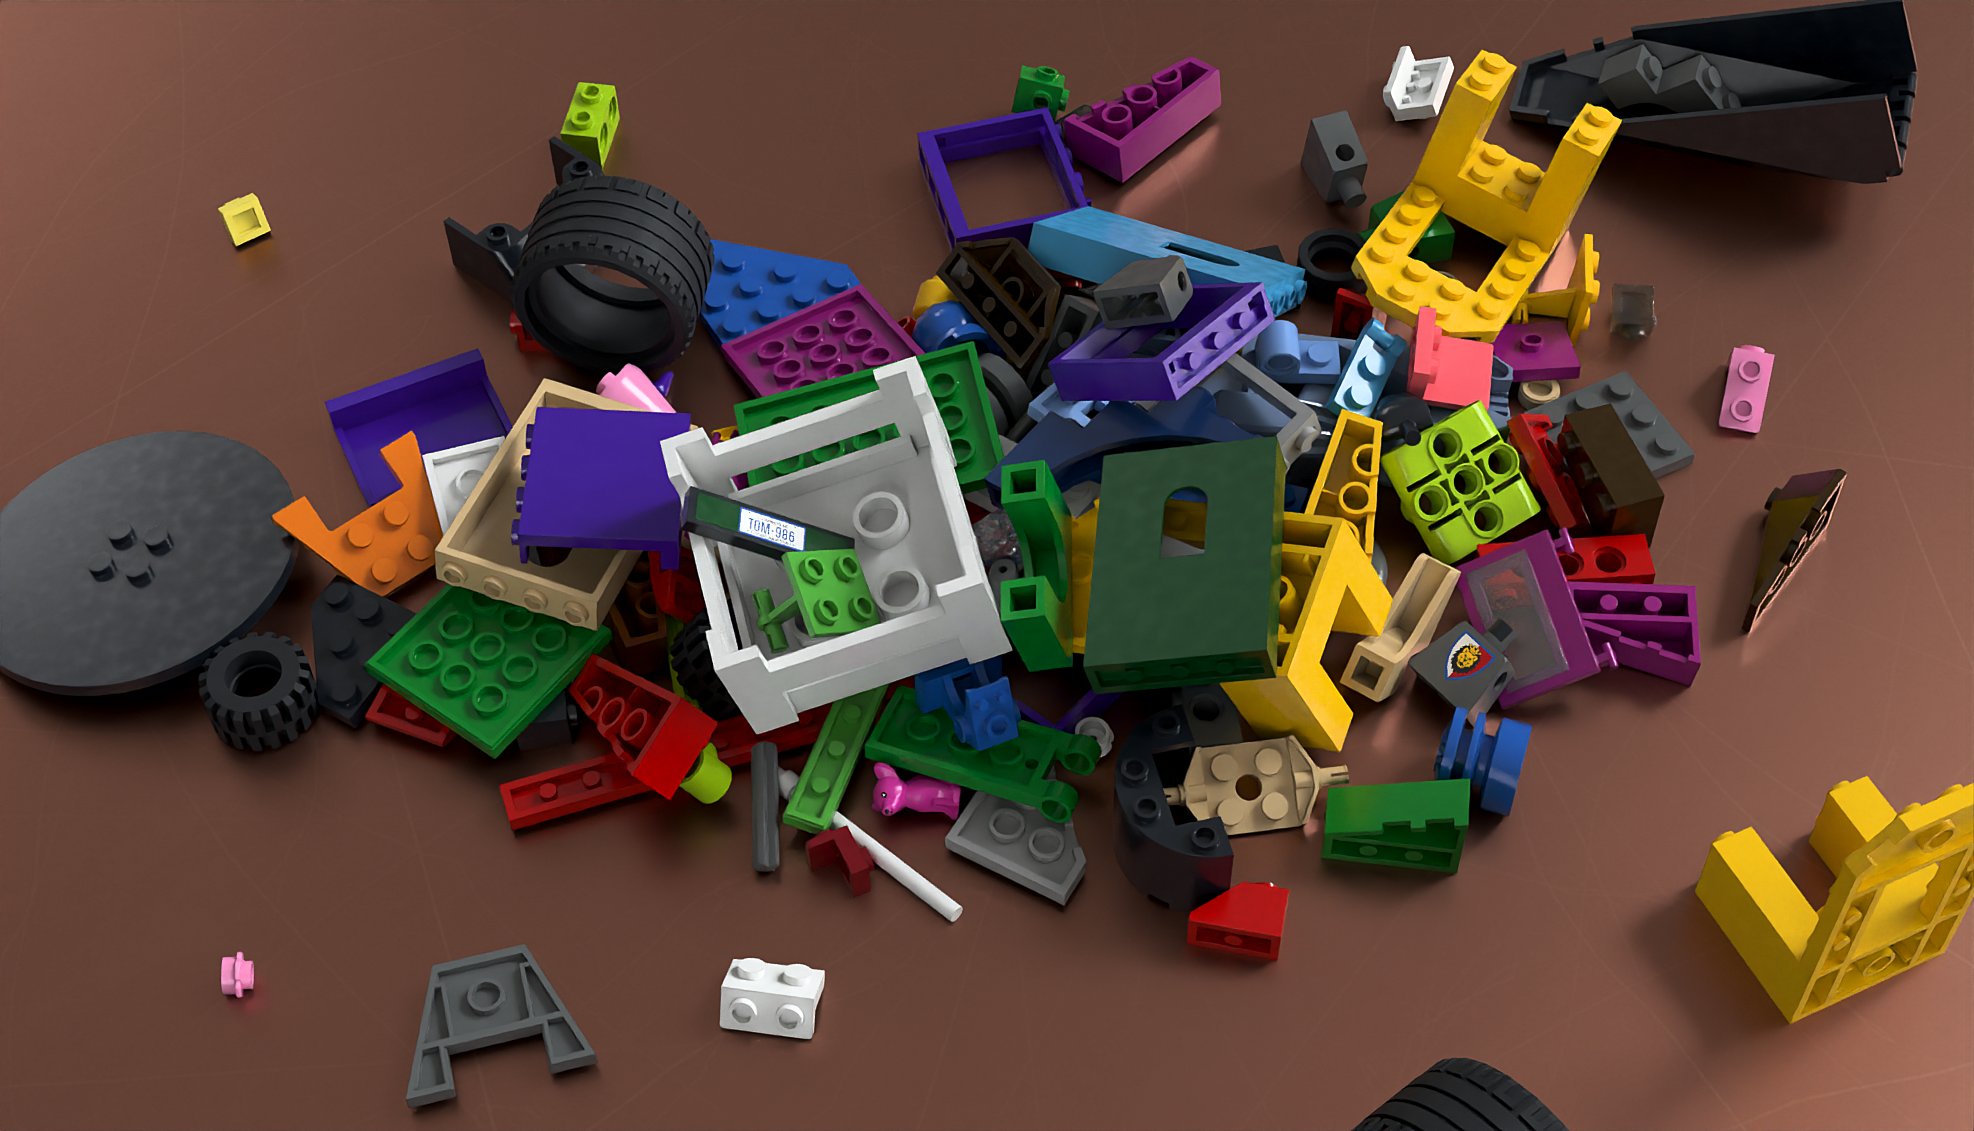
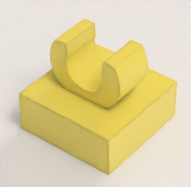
M253 193L242 198L238 197L218 208L230 240L235 246L271 231L258 197Z

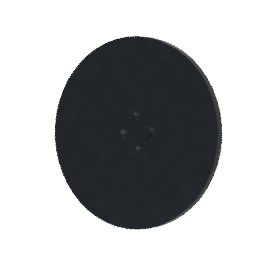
M164 431L131 436L100 445L72 457L44 473L24 488L0 512V670L14 680L38 690L72 696H100L124 693L159 684L189 672L204 664L207 659L214 658L213 651L219 646L227 647L230 645L229 640L238 637V639L243 637L265 615L284 589L293 571L300 542L284 529L278 528L271 520L273 514L295 502L289 485L279 469L257 450L224 436L205 432Z

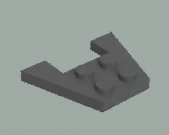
M525 944L432 965L405 1099L408 1108L456 1097L449 1055L540 1033L543 1034L551 1074L598 1063L596 1053Z

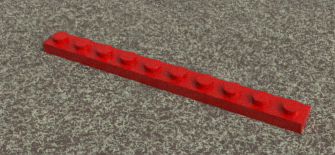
M915 675L888 683V694L874 725L878 723L898 685L915 689ZM833 702L797 713L799 721L758 735L744 715L720 721L711 734L709 742L716 747L718 759L728 767L751 761V749L757 742L775 743L778 753L816 742ZM615 752L499 785L512 830L653 789L632 776L626 768L628 765Z

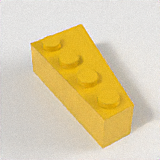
M1342 409L1304 514L1344 518L1371 562L1383 422Z

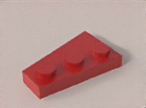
M1520 413L1506 421L1511 430L1509 439L1517 453L1524 455L1530 467L1527 473L1531 483L1538 491L1543 492L1549 504L1546 507V511L1551 522L1557 528H1567L1568 532L1578 531L1589 525V519L1573 479L1567 473H1562L1560 465L1565 457L1561 455L1558 444H1554L1547 435L1546 431L1553 427L1549 416Z

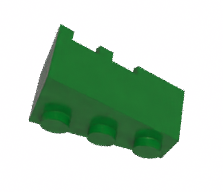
M1470 778L1328 788L1321 858L1457 873L1469 823Z

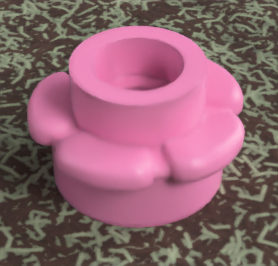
M237 952V957H223L221 987L223 995L236 994L237 998H241L244 995V989H253L254 965L253 961L244 960L242 952Z

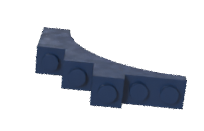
M1194 386L1177 401H1160L1149 413L1142 405L1136 402L1110 401L1084 428L1072 418L1065 419L1050 411L1000 461L984 480L991 504L1005 512L1001 504L1002 466L1045 460L1061 494L1080 483L1102 475L1103 458L1105 455L1263 437L1258 434L1252 435L1237 427L1232 420L1225 416L1219 417L1215 397L1205 388H1196Z

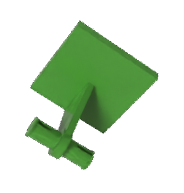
M855 549L786 552L781 558L794 595L777 608L774 606L769 589H762L751 595L759 614V618L756 620L760 631L765 632L772 654L781 653L790 647L782 624L799 614H802L810 638L844 636L881 623Z

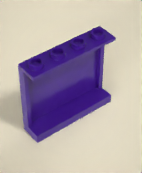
M478 348L324 402L332 429L368 509L401 489V486L378 453L380 449L410 431H413L416 436L423 461L422 455L501 436H504L506 439L513 428L487 376L484 359Z
M537 407L534 424H527L526 449H530V455H523L521 461V480L526 481L525 487L517 488L516 511L521 513L520 519H513L511 528L512 545L519 546L521 563H528L530 546L644 550L661 552V569L679 570L683 508L680 496L668 477L660 441L691 431L690 413Z

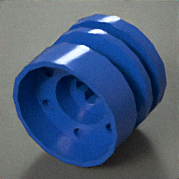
M1457 706L1453 718L1444 728L1433 770L1435 781L1470 778V789L1472 786L1481 788L1480 809L1509 817L1532 725L1503 718L1495 735L1492 736L1485 734L1486 713L1479 712L1474 731L1464 729L1468 708Z

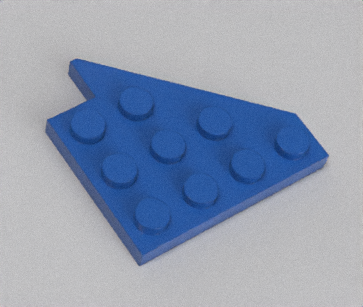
M710 239L714 248L715 261L698 318L722 351L721 345L861 283L847 264Z

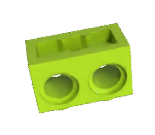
M578 82L560 133L561 140L595 161L602 170L620 120L614 85Z

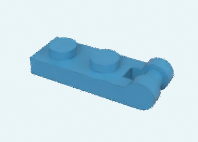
M1376 318L1370 319L1360 332L1325 408L1338 417L1341 410L1344 409L1370 418L1394 364L1405 349L1407 341L1398 334L1392 336L1386 332L1384 324ZM1374 343L1383 349L1381 354L1372 348Z

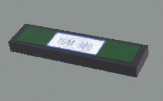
M693 486L689 487L684 496L681 530L783 562L781 556L786 552L855 548L854 538Z

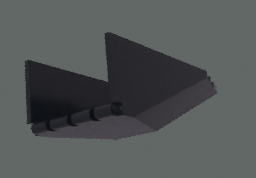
M1862 0L1631 27L1633 36L1605 45L1603 37L1593 39L1594 49L1568 57L1566 56L1565 49H1561L1523 61L1509 108L1512 119L1569 130L1586 103H1589L1595 107L1607 109L1614 117L1622 120L1613 138L1614 140L1757 169L1860 184L1883 183L1888 181V177L1899 176L1903 173L1918 83V76L1912 72H1917L1918 66L1904 0ZM1642 44L1652 56H1655L1660 61L1663 70L1702 54L1709 65L1717 69L1722 82L1728 90L1737 95L1741 107L1677 113L1659 104L1638 103L1617 109L1598 85L1605 59Z

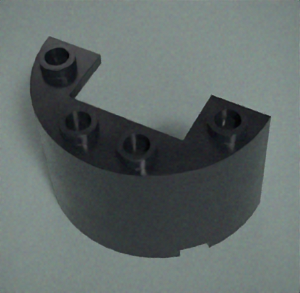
M1182 704L1163 709L1141 722L1131 732L1121 747L1115 766L1112 843L1116 859L1124 875L1146 897H1149L1151 894L1169 903L1170 909L1190 913L1230 889L1234 854L1221 816L1175 826L1166 799L1169 797L1165 796L1163 789L1176 787V785L1181 784L1184 776L1180 762L1181 748L1194 746V738Z

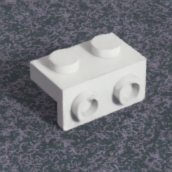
M1409 46L1400 48L1397 59L1393 62L1388 83L1383 89L1384 103L1387 107H1390L1396 121L1427 119L1438 115L1454 70L1450 56L1415 61Z
M757 958L733 959L721 986L720 1026L727 1029L811 1039L814 1033L815 1009L824 988L825 971L811 969L803 964L786 966L765 963Z

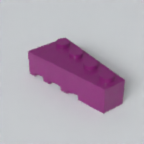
M1190 56L1151 75L1152 82L1146 85L1136 86L1133 84L1122 90L1123 96L1109 103L1101 100L1091 105V112L1081 117L1073 114L1065 118L1066 145L1069 146L1072 157L1122 183L1125 182L1221 105L1219 69Z

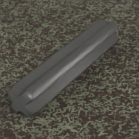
M757 742L751 749L753 867L757 871L770 872L775 871L780 865L778 748L772 742Z

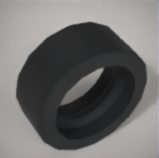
M1335 228L1317 230L1305 237L1299 245L1297 267L1305 269L1303 281H1307L1306 292L1320 300L1334 302L1339 288H1349L1362 292L1366 284L1363 279H1357L1352 270L1341 274L1326 273L1317 269L1311 262L1319 257L1336 256L1346 259L1353 264L1356 255L1366 242L1357 234Z

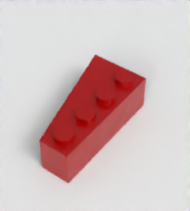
M593 653L568 690L586 715L598 725L596 728L601 735L607 738L613 745L612 749L616 755L628 765L626 768L630 774L668 800L676 792L699 753L708 745L711 734L718 725L717 721L682 697Z

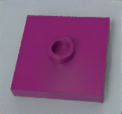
M1563 321L1504 325L1495 341L1490 343L1494 346L1493 355L1513 367L1512 382L1577 379L1580 376L1581 366Z

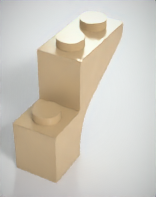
M1424 553L1420 554L1393 597L1381 636H1367L1363 641L1356 644L1340 683L1376 702L1393 695L1411 656L1429 645L1461 572Z

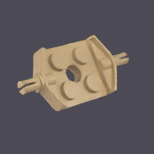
M1289 735L1285 738L1207 748L1196 747L1192 751L1181 784L1172 788H1164L1163 790L1165 796L1169 797L1166 798L1168 805H1179V808L1184 807L1194 822L1221 816L1227 836L1306 825L1318 791L1323 786L1348 784L1349 775L1331 777V775L1347 773V766L1316 767L1295 736ZM1250 776L1258 782L1259 794L1254 800L1247 801L1238 796L1235 786L1239 777Z

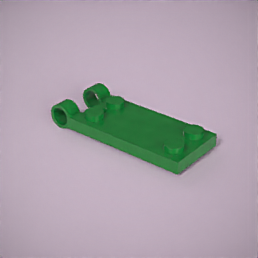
M898 685L865 744V757L1036 807L1046 819L1056 823H1064L1070 820L1079 802V795L1067 783L1046 780L1056 759L1060 760L1063 766L1074 774L1089 775L1093 772L1101 756L1102 749L1099 743L1090 736L1084 734L1073 735L1021 720L1017 723L1018 737L978 751L967 742L961 743L953 728V721L944 707L923 714L915 702V689Z

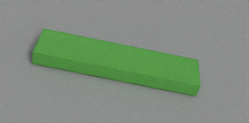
M889 684L833 702L783 814L784 824L816 835L822 831L829 830L888 694Z

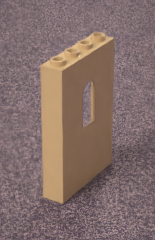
M544 378L436 547L437 579L445 581L452 586H461L485 594L495 600H503L525 607L534 613H543L564 620L574 626H583L598 631L643 550L572 548L567 558L556 566H538L529 559L527 564L521 563L519 546L512 545L511 528L513 519H520L521 513L516 511L517 488L525 487L526 481L521 480L522 456L530 455V449H526L527 424H534L537 407L651 411ZM691 424V431L698 429V426Z

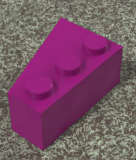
M1568 581L1595 655L1604 653L1601 645L1610 642L1612 650L1617 656V663L1691 687L1701 665L1695 586Z

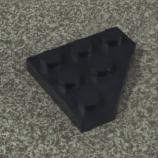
M338 574L311 605L318 704L325 713L357 728L365 718L383 685L382 682L367 672L364 664L417 613Z

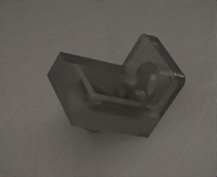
M1613 285L1611 291V334H1621V337L1627 340H1641L1646 335H1651L1657 326V318L1653 317L1654 286Z

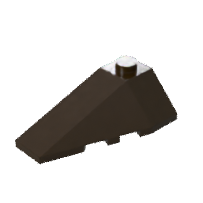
M1842 469L1793 475L1783 489L1775 487L1764 506V509L1768 510L1769 514L1763 529L1741 629L1747 632L1751 631L1826 529L1847 472Z

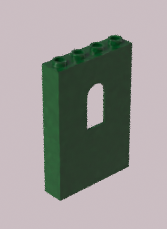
M1277 436L1104 456L1083 668L1094 694L1276 678L1286 464ZM1195 489L1203 492L1207 496L1204 554L1161 558L1166 502L1172 495L1182 490Z

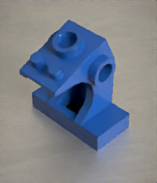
M1002 654L973 664H969L968 659L964 658L915 674V702L923 714L944 707L953 721L954 731L961 743L967 742L976 750L981 751L1019 736L1017 723L1021 721V714L1016 701L1011 696L1008 677H1002ZM971 672V676L967 678L958 680L956 682H953L952 680L956 677Z

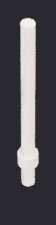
M778 766V794L788 802L800 776L792 770L784 771ZM836 811L829 827L830 829L836 830L847 825L858 847L865 845L874 863L949 921L954 922L963 911V907Z

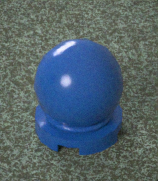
M946 300L932 305L918 318L912 332V339L925 353L974 341L978 356L984 353H991L1006 361V353L960 301Z

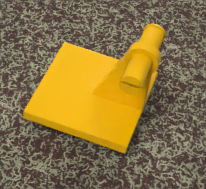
M1592 234L1584 235L1567 289L1528 294L1527 290L1513 312L1512 324L1529 323L1528 313L1567 318L1568 335L1572 346H1576L1580 332L1587 331L1589 326V305H1595L1599 296L1600 283L1593 279V275H1596L1598 269L1599 252L1593 251Z

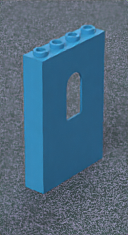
M1089 206L1034 222L1028 251L1043 267L1099 284H1103L1134 261L1178 255L1185 263L1192 285L1263 282L1274 318L1295 308L1296 304H1301L1307 289V281H1303L1305 273L1303 268Z

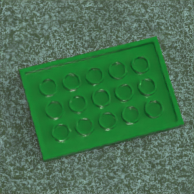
M974 341L916 356L950 439L957 463L954 469L961 493L966 494L987 488L984 478L1004 458ZM889 364L735 404L734 411L739 436L879 390L873 370ZM895 423L748 471L749 487L901 436Z

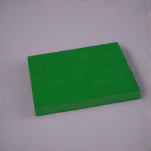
M447 584L364 665L367 672L496 759L580 673L591 654L598 655L613 639L611 630L602 624L598 631L583 626H574L564 620L543 613L531 612L525 607L495 600L485 594L461 586L457 587Z

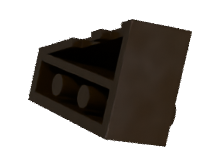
M1612 404L1566 414L1561 433L1557 436L1558 448L1561 455L1566 459L1595 537L1645 534L1648 547L1651 548L1665 495Z

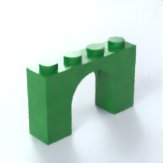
M1045 460L1002 466L1001 504L1019 540L1025 578L1001 581V623L1029 672L1072 667L1071 512Z

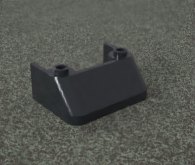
M555 136L549 140L556 183L559 186L562 183L580 177L605 176L595 161ZM448 217L443 222L453 265L512 303L510 298L511 281L532 223L522 231L509 224L496 223L487 226L476 235ZM579 264L590 273L599 267L597 265Z

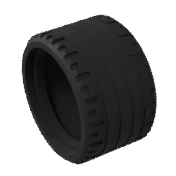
M603 175L580 177L562 183L561 186L552 189L551 193L543 198L537 209L511 281L510 298L512 299L513 309L516 311V316L523 327L537 342L554 355L578 367L605 374L611 372L614 375H617L628 363L635 365L643 373L662 369L664 366L674 363L675 359H679L684 351L687 350L692 340L714 267L715 255L713 254V244L710 242L711 238L704 229V225L692 211L673 196L650 184L630 178ZM579 264L597 265L619 271L638 280L648 288L628 287L609 282L590 273Z

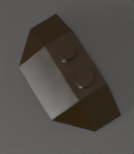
M1016 238L958 242L937 270V276L1020 370L1026 371L1050 338L1061 286Z

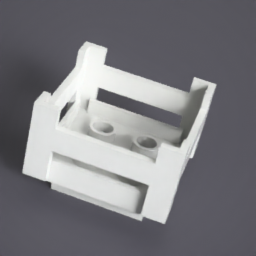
M916 356L874 369L873 373L879 390L712 445L703 427L660 441L668 477L680 496L682 508L685 493L690 486L855 539L854 549L881 623L844 636L810 638L802 614H799L782 624L790 647L781 653L772 654L765 632L760 631L756 620L759 618V614L751 595L756 591L769 589L775 608L793 596L794 591L784 563L688 532L711 625V630L705 632L714 670L757 735L799 721L797 713L964 658L968 659L969 664H973L1013 651L1008 633L1001 623V610L988 583L954 467L957 466L950 439ZM895 423L901 436L739 491L731 478ZM715 546L719 548L743 646L741 650H738L714 552Z

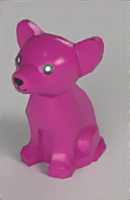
M876 763L874 765V772L879 779L873 789L874 801L872 809L874 811L891 816L908 807L918 812H944L950 816L951 820H958L962 793L961 785L923 774L904 782L889 765L884 763Z

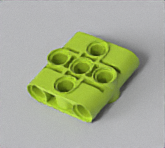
M1481 400L1470 403L1435 423L1433 427L1420 432L1421 441L1416 446H1409L1404 441L1380 456V463L1401 499L1400 509L1402 515L1407 521L1415 524L1432 557L1446 565L1460 560L1475 551L1477 544H1487L1541 510L1519 470V457L1516 450L1504 443ZM1435 437L1440 438L1444 442L1445 454L1443 457L1438 456L1434 451L1433 441ZM1490 439V443L1471 453L1470 450ZM1491 453L1498 458L1500 463V469L1497 474L1490 469L1488 464V458ZM1456 474L1461 475L1465 480L1466 487L1463 494L1459 493L1454 487V477ZM1427 476L1426 480L1407 490L1406 487ZM1510 478L1512 479V481L1492 491L1493 488L1497 487L1498 485L1502 484ZM1421 494L1426 495L1430 499L1431 510L1428 515L1423 513L1419 507ZM1477 510L1481 511L1486 519V525L1482 531L1477 528L1474 522V515ZM1449 515V517L1445 520L1439 522L1431 528H1428L1429 525Z

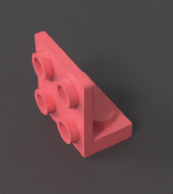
M1420 306L1411 334L1406 392L1420 397L1427 405L1456 410L1481 400L1488 411L1494 346L1490 343L1441 336L1442 327L1435 326L1436 309Z

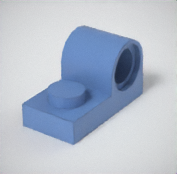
M1284 320L1273 321L1258 334L1254 347L1255 368L1274 382L1337 383L1341 375L1338 341L1298 340V328L1295 324Z

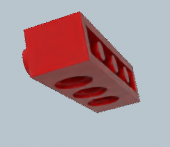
M1645 534L1572 538L1575 552L1569 555L1566 553V550L1557 553L1566 579L1569 582L1653 584L1656 575ZM1515 542L1477 544L1474 559ZM1521 566L1481 582L1491 610L1508 611L1513 608L1535 607Z

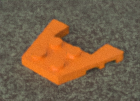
M413 431L380 449L378 453L401 486V489L333 531H329L305 496L271 516L272 522L278 528L284 529L303 544L304 548L322 558L342 577L384 598L436 565L435 549L443 538L431 489Z

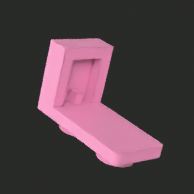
M1741 345L1740 348L1734 347L1732 349L1726 366L1728 376L1718 421L1719 427L1757 434L1760 431L1774 354L1764 353L1765 350L1763 348L1750 345Z

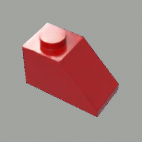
M1339 288L1336 293L1331 337L1357 340L1363 327L1372 318H1376L1384 324L1385 329L1387 314L1371 306L1365 293L1349 288Z
M1243 881L1190 912L1186 944L1278 960L1290 889L1279 888L1268 882L1251 883Z

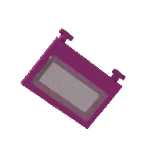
M1561 528L1559 530L1561 538L1552 541L1550 533L1546 529L1454 568L1461 572L1457 585L1472 627L1483 635L1501 618L1518 635L1502 652L1515 670L1513 677L1498 696L1501 708L1504 710L1601 672L1600 667L1609 665L1610 670L1619 667L1617 656L1612 650L1610 642L1602 644L1604 653L1596 656L1591 646L1557 554L1565 550L1568 555L1575 552V545L1573 539L1569 536L1567 528Z

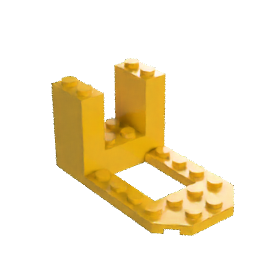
M1481 50L1456 82L1412 182L1353 261L1351 269L1356 278L1363 279L1368 287L1365 295L1371 306L1414 328L1420 306L1435 308V326L1442 327L1441 336L1459 339L1475 337L1478 342L1493 343L1567 231L1622 120L1614 117L1605 108L1595 107L1586 103L1562 138L1545 173L1538 166L1523 162L1506 153L1503 148L1483 141L1517 67L1508 63L1498 54ZM1440 211L1508 246L1477 292L1465 287L1460 281L1450 279L1429 268L1424 262L1408 257Z
M1100 497L1093 501L1095 507L1076 519L1071 515L1072 640L1074 653L1084 654ZM1168 499L1164 509L1163 534L1197 549L1204 550L1207 503ZM1284 511L1276 678L1219 683L1260 740L1285 738L1289 735H1294L1302 747L1339 753L1341 751L1353 712L1319 663L1330 631L1380 637L1393 601L1344 518Z
M1868 776L1851 783L1845 780L1830 788L1825 795L1826 800L1822 810L1815 819L1816 824L1809 838V843L1837 879L1829 889L1830 895L1826 904L1817 912L1814 911L1752 826L1737 833L1733 831L1725 832L1713 840L1705 865L1701 869L1702 873L1695 893L1790 1024L1945 953L1974 897V783L1965 787L1961 784L1953 785L1942 792L1936 800L1924 805L1913 803L1902 809L1898 814Z

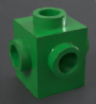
M1022 65L1011 112L1021 113L1048 107L1055 123L1058 110L1065 112L1070 90L1064 89L1065 76L1060 75L1057 70L1050 67L1039 66L1035 69Z

